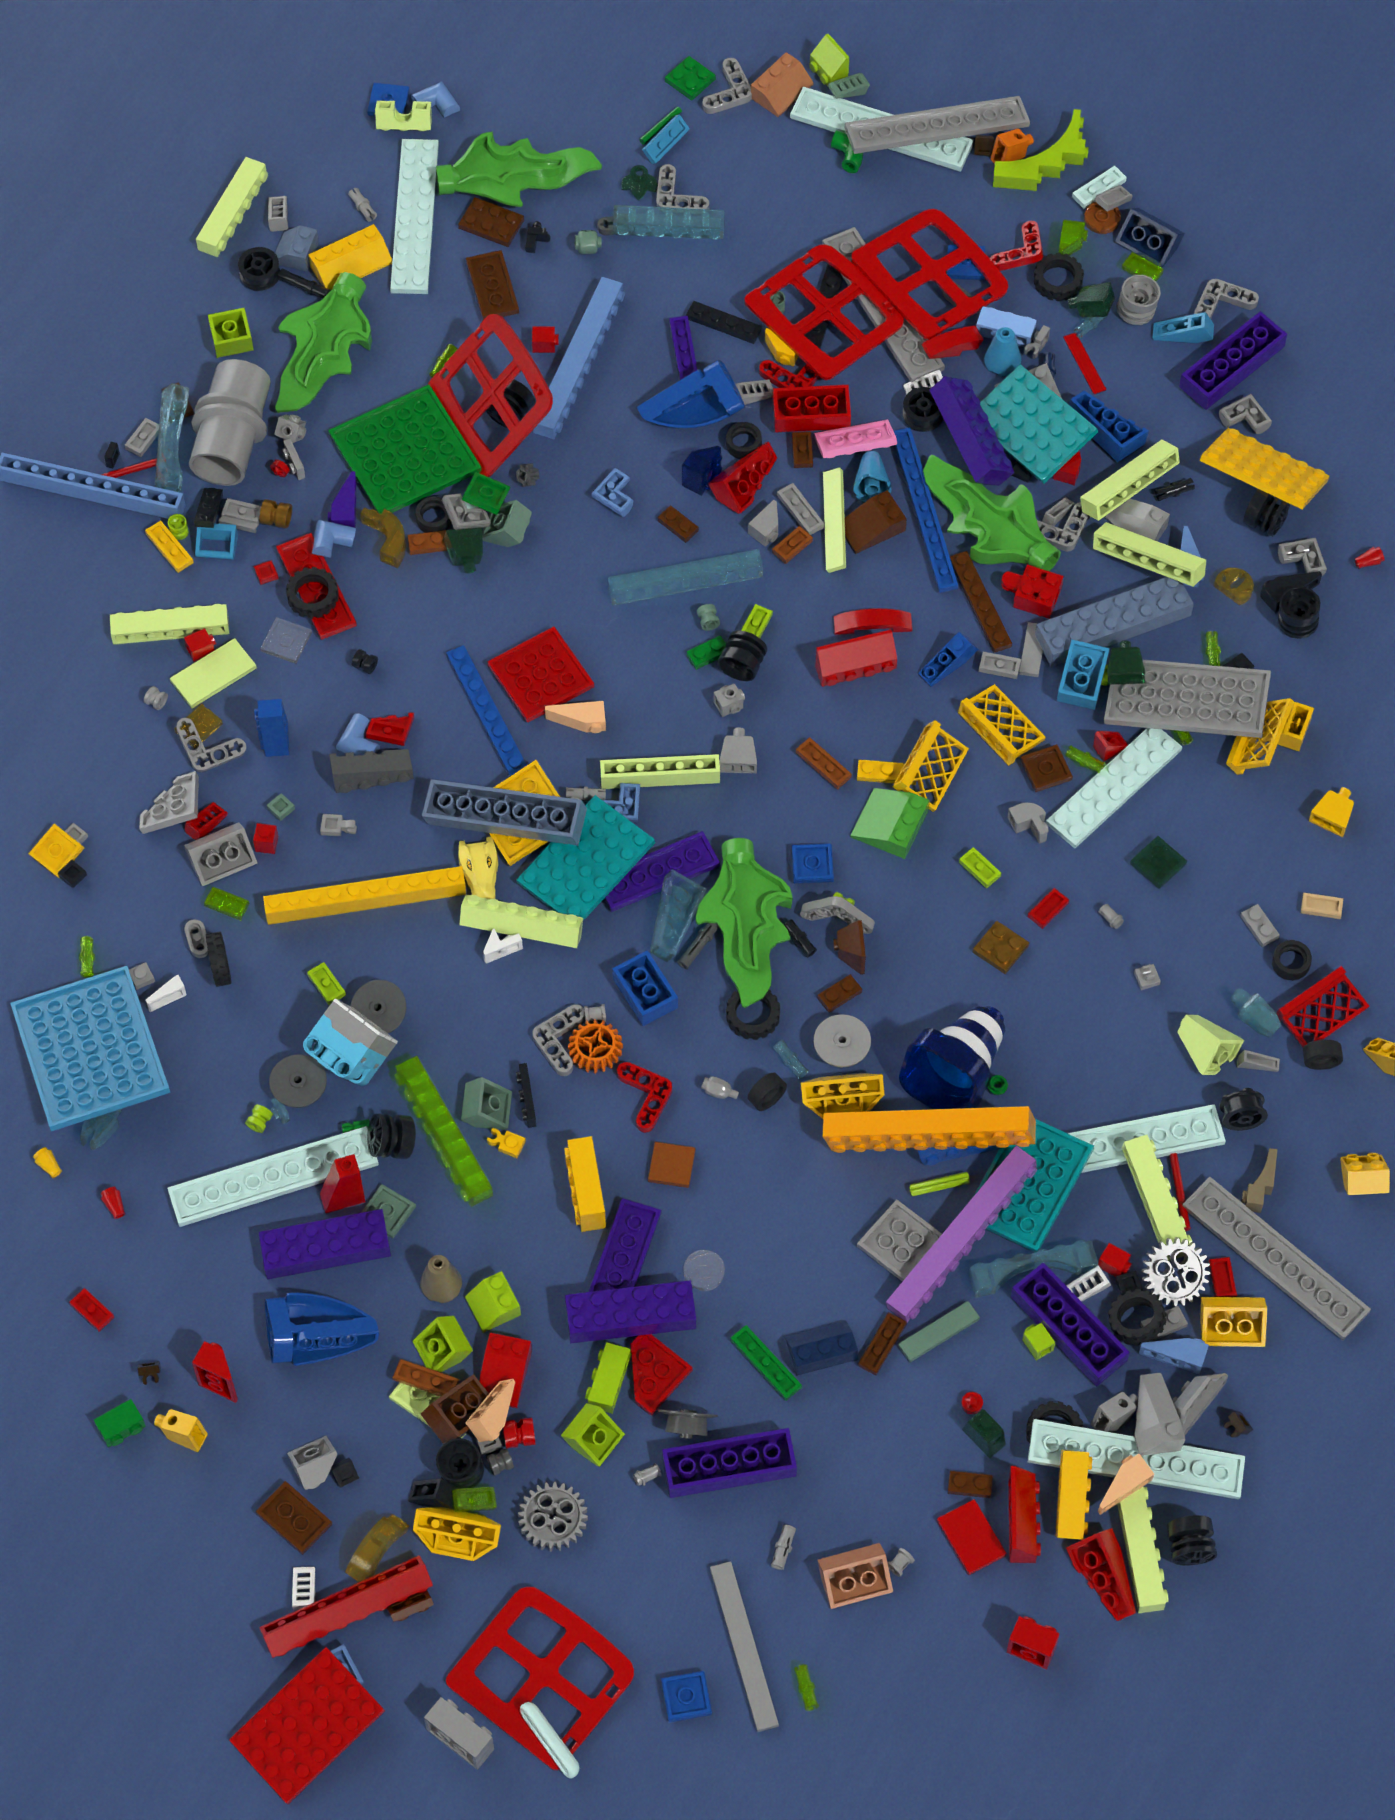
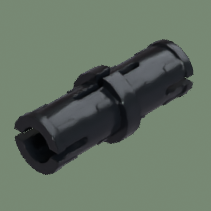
M1192 478L1178 483L1172 482L1169 486L1156 489L1155 495L1162 494L1156 496L1158 501L1172 496L1178 497L1183 492L1194 490V484L1188 485L1194 482Z
M793 919L784 923L790 937L793 939L794 945H798L807 958L812 956L817 949L809 941L807 934L799 929Z

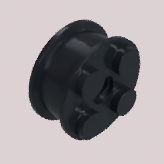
M254 247L248 249L240 256L238 261L240 279L247 288L253 291H263L270 289L278 282L279 260L272 250L265 247Z
M918 387L911 390L903 401L902 414L905 423L911 429L920 432L934 430L943 421V416L929 387Z
M1245 1088L1241 1091L1224 1095L1219 1104L1221 1112L1224 1113L1223 1125L1230 1130L1243 1131L1263 1124L1268 1117L1266 1109L1263 1108L1264 1096L1260 1092L1253 1091L1252 1088Z

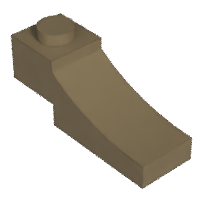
M1269 1148L1262 1173L1253 1184H1248L1247 1191L1243 1190L1241 1202L1245 1203V1206L1253 1212L1261 1213L1264 1194H1272L1278 1149Z

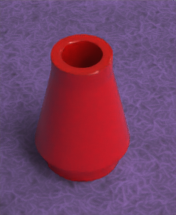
M1373 546L1360 556L1354 558L1357 568L1360 569L1379 565L1385 559L1381 548Z
M114 1186L101 1192V1200L114 1219L123 1217L126 1213L120 1190H117Z

